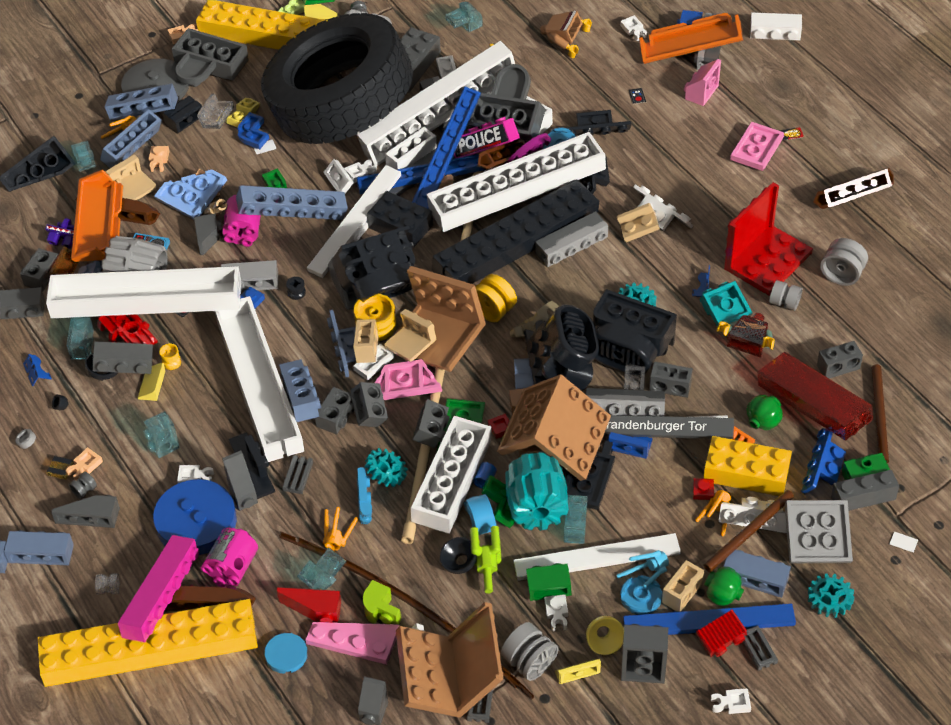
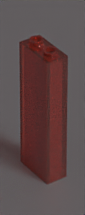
M785 351L757 371L758 386L845 441L873 420V407L870 403Z

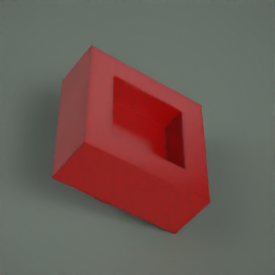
M502 414L487 420L496 439L503 437L510 422L507 415Z
M693 479V500H710L714 498V479Z

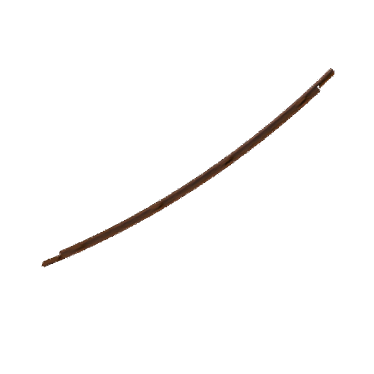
M281 532V535H279L281 539L333 561L370 582L374 580L389 587L392 595L431 619L450 634L456 629L419 601L364 568L302 538H299V542H296L294 536ZM501 665L503 678L514 688L519 687L532 700L534 695Z

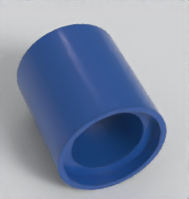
M482 462L476 472L473 483L483 489L486 479L490 475L495 476L497 472L496 467L491 463Z

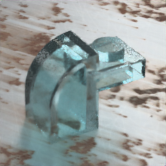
M469 2L459 3V9L445 14L446 20L454 29L462 25L468 32H471L483 26L481 13Z
M88 141L71 145L79 172L96 167L94 155Z
M328 548L317 563L309 560L297 577L311 589L326 590L337 580L334 576L346 560L333 549Z

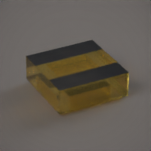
M54 456L47 474L48 476L67 479L66 469L74 465V462L71 459Z

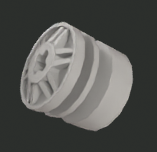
M526 622L517 627L506 639L501 649V657L511 666H517V671L523 674L527 680L532 681L540 677L551 666L559 649L547 636H542V632L536 626Z

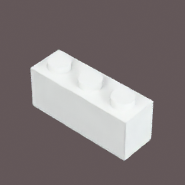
M751 13L750 38L800 40L802 14Z
M426 127L421 128L385 153L386 165L396 170L410 167L436 148V135Z

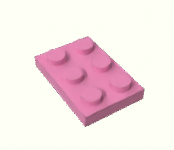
M751 122L732 152L730 160L763 171L782 141L784 132Z

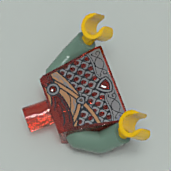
M755 313L753 317L743 315L739 320H735L730 324L720 321L716 331L722 332L725 336L728 334L727 347L760 358L762 357L764 347L771 348V350L774 347L775 339L772 332L768 330V323L764 321L765 318L761 313Z

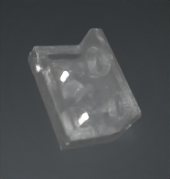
M211 93L198 112L197 117L203 128L220 129L235 106L233 101H218L216 95Z

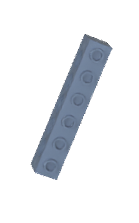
M240 185L236 195L239 214L343 220L348 209L345 193L339 191Z

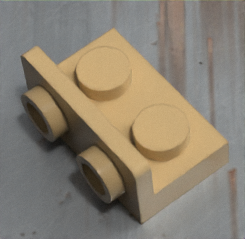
M650 203L617 216L623 238L626 242L660 229L656 213Z

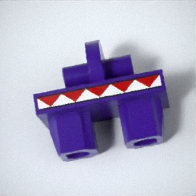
M65 218L63 222H58L57 226L47 224L45 228L48 232L46 241L56 246L60 238L64 239L62 245L72 249L74 225H72L71 219Z

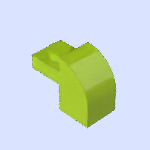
M374 580L371 581L363 594L364 611L367 619L372 624H376L378 619H380L385 624L399 625L401 622L400 609L389 605L392 600L391 589Z

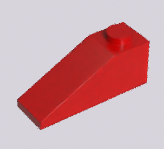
M277 587L278 600L283 605L316 622H339L341 609L340 591Z

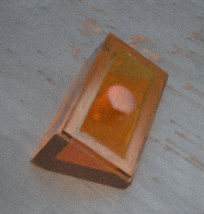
M67 247L62 248L50 271V275L74 273L79 262H74L71 259L72 252Z

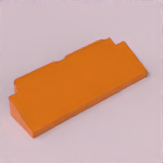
M722 13L694 20L691 25L680 23L652 30L649 35L650 42L645 43L643 37L639 38L643 63L646 64L743 41L741 21L738 14L735 15L736 22H732L731 15L728 13Z
M103 169L79 179L71 259L74 262L105 259V249L109 247L110 239L119 236L121 219L118 217V214L122 208L123 185L115 180L113 181Z

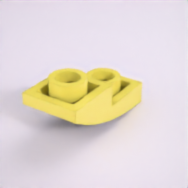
M245 97L236 104V111L227 117V124L238 128V125L249 112L256 113L260 102Z

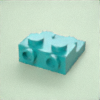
M728 281L724 282L714 290L712 288L707 289L699 299L707 315L712 316L717 327L720 321L730 324L735 320H741L753 314L736 281L731 283Z

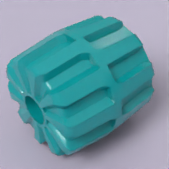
M544 452L525 453L509 464V470L505 473L506 496L514 521L522 525L524 529L533 530L534 527H537L540 531L547 530L550 524L556 526L560 524L561 516L567 515L569 508L567 483L558 460L553 456L546 455Z

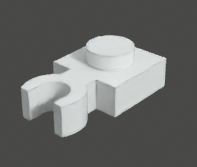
M635 15L620 21L622 29L628 35L634 34L636 41H639V35H642L644 38L647 37V31L643 29V24Z
M370 159L366 160L362 165L357 162L344 169L353 182L356 183L357 177L367 176L368 173H375L377 165L372 166V160Z
M179 465L177 483L194 479L213 482L211 476L207 477V475H214L213 468L206 467L200 470L199 465Z
M566 596L544 597L547 619H552V631H555L556 624H562L563 629L567 630V620L565 618L568 617Z
M747 688L726 690L725 696L721 694L711 695V702L717 701L720 703L719 705H713L712 710L715 713H719L728 708L729 714L751 712Z

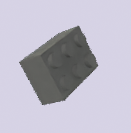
M639 624L624 625L621 681L665 684L668 627L659 625L640 626Z

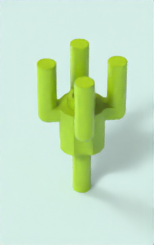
M473 527L470 529L471 552L477 556L474 565L477 566V572L483 574L484 592L489 594L493 592L492 573L498 570L497 564L501 563L499 527H491L492 545H483L481 547L478 528Z

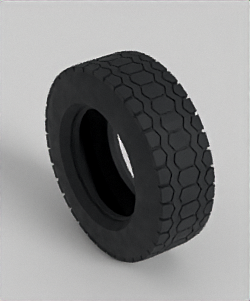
M351 13L350 15H340L339 18L336 16L328 19V21L319 22L317 26L313 25L307 28L306 32L302 31L296 35V38L290 39L286 45H283L278 50V53H275L267 64L262 75L261 90L277 123L287 136L302 143L323 144V142L330 143L334 142V140L346 139V136L349 138L358 134V131L361 133L367 130L369 125L372 127L380 121L379 119L382 120L390 114L389 111L392 112L398 106L397 103L402 101L405 97L404 95L409 90L413 70L410 58L396 30L389 21L375 14ZM357 67L343 79L328 86L317 88L330 77Z

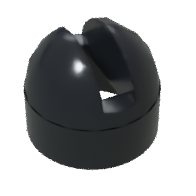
M56 394L52 399V408L55 410H65L69 405L68 399L63 395Z

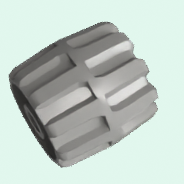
M115 236V238L110 239L109 247L105 249L106 257L102 260L103 271L101 273L167 270V250L162 245L139 238Z

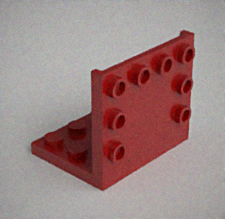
M774 182L765 187L757 198L752 199L750 205L743 208L739 215L728 223L724 270L769 296L776 280L784 282L813 252L812 247L774 226L779 185Z

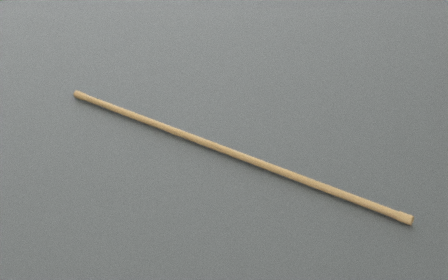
M483 171L474 172L473 176L483 173ZM473 221L463 225L460 241L471 236ZM436 368L434 378L442 387L445 370ZM441 392L431 393L430 400L439 403ZM422 443L406 523L402 533L401 541L405 544H412L414 541L416 523L411 522V506L424 481L430 446Z

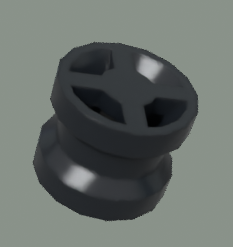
M291 277L287 280V294L290 299L299 300L305 296V283L302 278Z

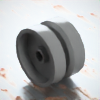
M839 238L830 244L827 253L821 261L820 268L825 277L833 283L844 286L853 285L859 280L862 270L868 262V254L858 242L848 238Z

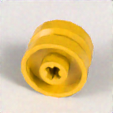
M488 274L481 280L480 284L475 286L484 319L487 321L498 322L517 303L514 289L505 279L498 275Z
M383 294L374 295L365 302L359 299L354 305L355 327L357 320L376 319L379 335L378 342L388 339L395 332L397 325L393 301Z

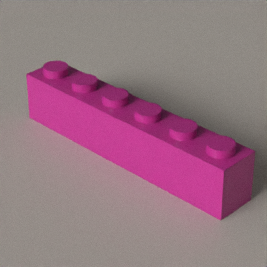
M176 535L171 536L118 622L122 638L146 642L149 635L153 633L156 623L162 618L165 608L171 603L174 593L180 588L181 582L185 575L189 573L194 560L198 558L199 550L195 539Z

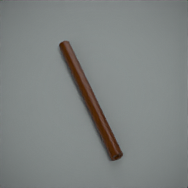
M875 364L871 369L878 454L882 453L886 462L889 463L882 370L880 365Z
M786 490L703 564L705 570L712 572L781 510L787 500H792L794 498L793 493Z

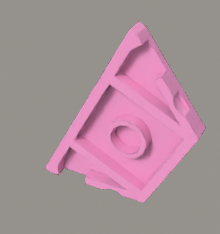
M422 359L384 365L381 375L375 381V383H380L384 400L442 392L440 383L436 381L433 373L427 368Z

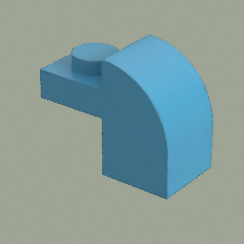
M486 494L473 496L464 502L465 510L471 518L472 527L478 528L479 535L491 532V527L496 526V521Z

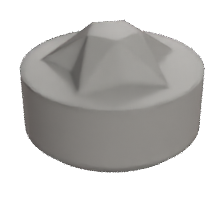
M24 429L17 435L15 442L20 448L26 449L34 443L36 435L30 429Z

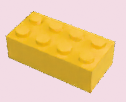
M712 436L704 470V479H714V484L781 496L785 491L792 451Z

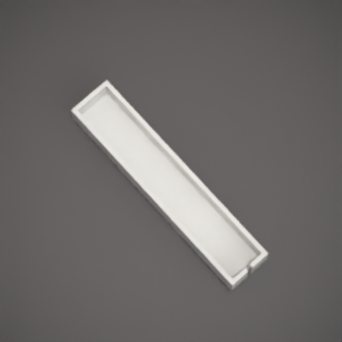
M239 266L50 275L46 304L51 318L240 310L241 277Z
M250 296L240 299V310L215 311L223 341L262 452L268 462L284 458L283 454L291 456L304 452L300 430Z

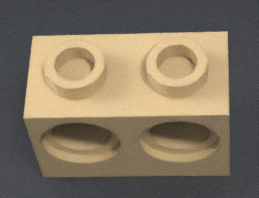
M376 319L357 320L353 347L357 363L376 362L379 337Z
M686 560L664 587L662 603L677 612H681L703 584L704 570Z

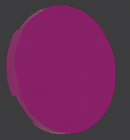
M543 133L534 137L520 147L506 163L543 150L545 145L549 146L551 143L550 136L547 133Z

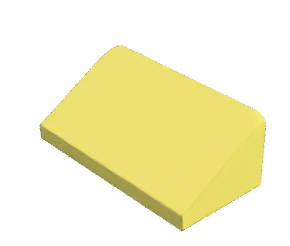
M164 363L153 365L151 374L144 375L138 395L139 400L157 401L165 374Z
M594 659L555 670L559 684L600 673L601 661L600 659Z

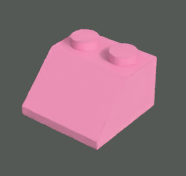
M714 60L701 66L697 72H694L691 81L687 82L684 87L686 100L702 106L705 105L719 86L721 60Z

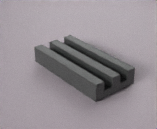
M296 455L293 456L283 484V491L303 494L313 465V458L306 460L302 456L301 459ZM298 464V467H297V470H296V473H295L293 482H292V484H291V487H289V486H290V483H291V480H292V477H293V474H294V471H295V468H296V465ZM303 465H306L299 488H296Z
M755 626L747 629L748 638L744 636L746 639L742 643L757 670H762L764 666L766 668L770 667L772 663L773 665L777 664L778 659L760 627ZM755 632V634L757 635V637H758L759 641L761 642L763 648L765 649L766 653L768 654L769 659H767L766 656L764 655V653H763V651H762V649H761L759 643L756 641V639H755V637H754V635H753L752 633Z
M493 689L487 695L485 714H481L482 698L478 702L477 714L473 713L474 706L468 710L467 721L474 719L476 722L485 720V723H489Z

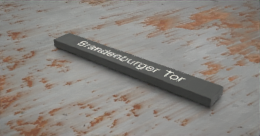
M611 415L603 436H609L610 432L630 437L712 439V436L734 439V418Z

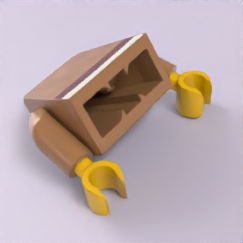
M576 10L553 15L548 24L541 25L540 31L542 35L547 34L551 43L557 44L564 50H569L568 56L570 58H575V55L578 54V46H570L569 44L573 43L581 26L583 31L589 32L592 22L590 19L582 20V17L579 16Z

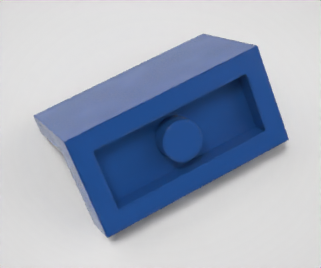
M610 432L608 441L613 442L612 449L615 452L647 459L653 438L630 437Z

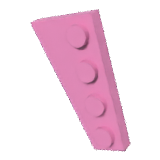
M313 622L306 637V644L387 665L397 639L396 629L400 625Z

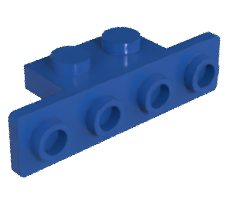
M832 424L822 428L817 434L818 440L812 450V459L807 465L808 471L802 481L803 487L801 492L803 494L816 488L819 477L830 485H833L838 480L846 451L831 442L835 428Z

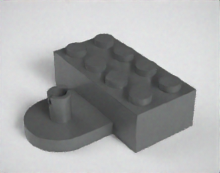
M412 27L409 28L401 39L410 58L413 70L412 82L407 93L413 89L441 52L439 36Z
M190 28L185 31L172 48L174 61L178 63L176 66L178 80L182 83L193 85V87L199 86L210 74L233 81L249 60L245 44Z
M510 64L502 68L497 74L492 93H481L467 126L469 128L478 126V129H480L482 124L488 122L495 124V120L505 117L506 120L513 118L520 137L518 139L530 141L538 136L546 109L539 101L526 100L531 84L528 71L518 64Z

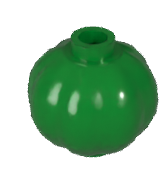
M758 395L754 397L746 408L749 419L748 423L754 429H773L781 422L783 417L780 401L771 395Z
M719 567L717 572H710L704 583V586L708 587L706 591L707 597L711 602L719 606L729 605L735 599L739 601L744 592V589L741 588L742 581L740 575L730 567Z

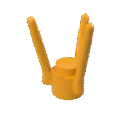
M129 115L124 119L110 123L109 126L121 125L102 135L101 139L121 129L124 131L136 118Z
M718 490L714 498L710 499L695 521L699 522L706 513L707 517H710L715 510L720 512L721 503L730 502V494L724 490ZM722 523L721 536L725 535L727 523Z
M336 507L330 531L328 509L324 510L323 544L330 550H339L341 546L345 547L346 540L358 520L355 517L344 536H342L341 531L337 530L340 507Z

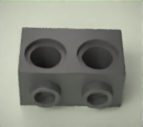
M38 248L35 254L31 256L27 265L21 270L20 275L24 286L30 288L41 287L42 291H44L49 284L50 275H55L61 267L58 254Z
M851 341L819 351L817 367L826 380L859 370L863 354L856 342Z
M654 361L650 378V391H665V394L688 398L693 368Z
M360 382L350 390L358 426L378 427L388 419L380 383Z
M333 387L322 403L321 408L318 409L319 417L315 418L316 427L338 434L340 429L345 427L350 414H353L355 411L351 393Z
M427 399L421 408L413 440L435 448L438 442H442L446 431H443V428L447 426L450 418L447 415L449 407Z

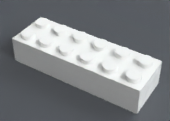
M457 416L453 417L411 506V522L450 534L476 472L490 445L491 426Z

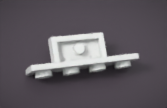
M636 184L633 188L644 196L638 207L650 203L656 213L660 229L664 231L674 217L689 228L693 227L689 222L691 218L686 214H678L676 212L677 209L671 204L666 206L662 198L656 194L654 197L650 195L651 191L643 185L641 187Z
M755 497L742 498L741 505L722 502L719 522L747 526L775 500L761 501ZM783 508L759 529L787 533L786 513L783 512Z

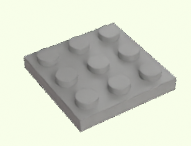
M787 500L785 502L789 563L853 562L848 500Z

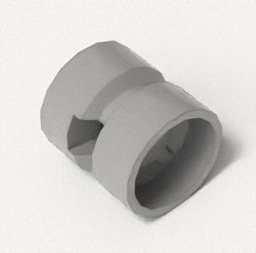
M776 280L771 291L769 303L778 306L784 304L785 308L795 311L800 302L803 288L796 285L789 287L786 282Z

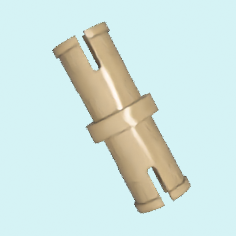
M219 199L217 202L211 203L204 210V215L207 213L208 215H220L227 208V203L223 204L226 201Z

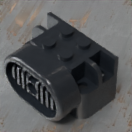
M409 225L342 245L331 262L343 290L354 292L357 301L360 299L362 302L377 294L393 298L412 290L407 270L410 266H414L415 256L412 251L414 244L409 242L406 236L410 230Z
M606 289L593 311V323L599 344V353L595 360L627 374H645L652 366L656 357L664 356L668 351V345H674L677 314Z
M562 305L554 311L547 321H537L534 324V331L524 330L526 350L528 352L529 366L531 367L534 385L561 374L583 392L593 378L592 361L599 353L596 330L591 318L576 306Z

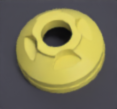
M601 616L589 624L586 631V639L589 647L595 653L609 655L618 651L623 645L624 627L617 619L611 616ZM600 627H608V634L606 636L599 637L597 635V630Z

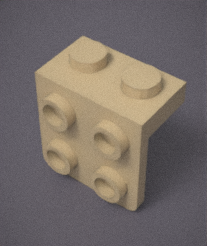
M136 155L130 156L105 171L113 181L115 180L123 185L122 198L138 200L156 189V184L141 171L139 159Z
M404 309L400 313L404 327L384 345L387 350L411 362L437 339L434 325L430 320H425L415 312L412 313Z

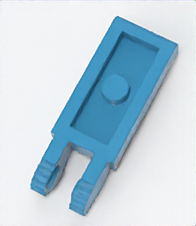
M365 467L357 469L359 520L363 525L370 523L372 520L371 492H367V487H370V475H366Z

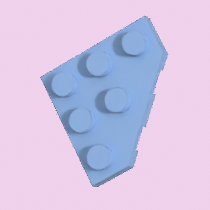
M211 169L201 175L196 176L193 174L182 177L179 181L164 182L154 197L156 200L194 220V217L202 215L226 183L227 178Z

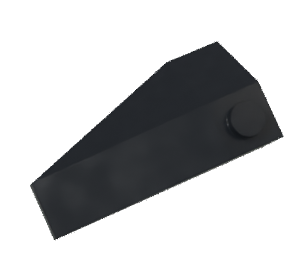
M52 136L0 176V181L10 192L61 175L76 163L57 138Z

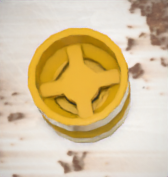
M169 343L160 348V357L165 369H177L181 365L178 347Z

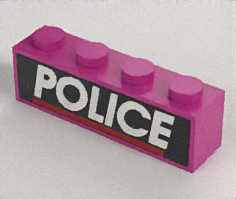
M505 117L495 120V124L488 122L482 124L480 129H478V126L468 129L469 133H463L454 153L455 158L466 157L520 138L513 118L506 120Z

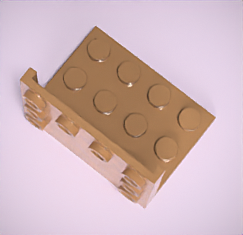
M410 266L407 273L418 304L412 313L415 312L420 317L433 323L437 339L414 360L422 359L427 365L451 372L486 325L475 285Z
M560 374L523 389L497 452L503 456L536 445L550 457L556 458L561 466L582 481L587 478L611 415Z
M484 602L449 636L399 626L396 629L405 707L461 718L503 681V671L491 603Z

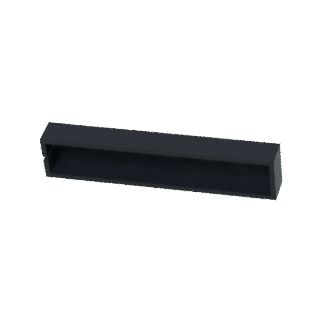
M576 179L433 255L432 271L473 284L488 274L535 250V241L595 211L598 213L600 201Z

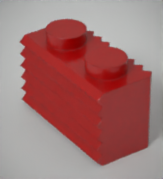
M733 609L696 632L697 638L710 657L723 655L727 651L728 646L731 644L739 645L746 639L744 636L747 635V630Z

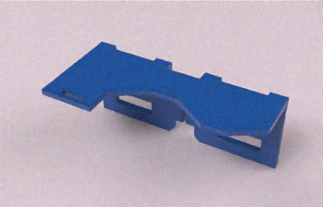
M710 265L708 273L701 272L698 275L701 285L697 290L693 289L694 294L692 293V296L701 297L702 293L709 289Z
M29 354L23 365L26 372H29L28 377L31 385L33 386L38 378L51 380L50 373H46L41 369V360L36 355Z

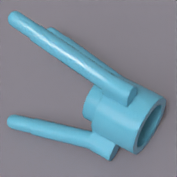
M660 550L630 557V561L649 559L641 565L617 574L616 577L620 578L649 567L651 571L655 570L657 572L643 584V587H647L658 576L667 572L666 567L669 565L668 557Z

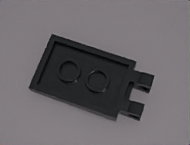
M605 441L602 453H596L585 480L580 481L568 471L566 477L568 503L595 510L600 509L615 462V456H612L613 442Z

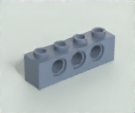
M173 84L110 95L104 107L110 121L126 118L129 115H142L148 109L153 113L175 109L178 96Z
M148 109L102 149L100 160L109 168H112L129 158L159 131L162 120Z
M302 359L279 364L282 381L296 422L319 417L318 409L321 408L315 386H313L308 366L303 365Z

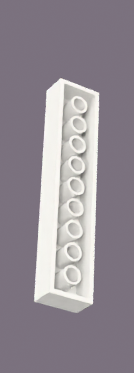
M499 41L409 100H406L392 112H389L390 114L385 118L379 119L380 121L372 127L369 125L367 130L361 133L357 132V137L365 156L372 160L373 165L378 166L386 161L385 153L421 128L426 127L429 131H432L448 121L464 86L481 93L490 94L499 71L507 65L515 64L512 52Z
M590 132L430 192L427 194L428 207L432 211V215L441 230L445 232L569 184L576 179L579 180L605 170V153Z

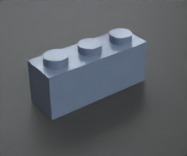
M9 531L4 553L8 563L69 565L74 544L70 533Z
M735 550L729 555L723 566L733 568L740 575L741 586L781 598L783 597L791 566L785 565L782 562H774L762 556L745 553L742 550Z

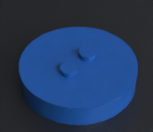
M194 479L178 483L168 489L156 503L153 520L157 535L164 546H166L172 535L195 539L199 555H203L211 551L224 528L236 527L237 516L233 499L224 487L209 480Z

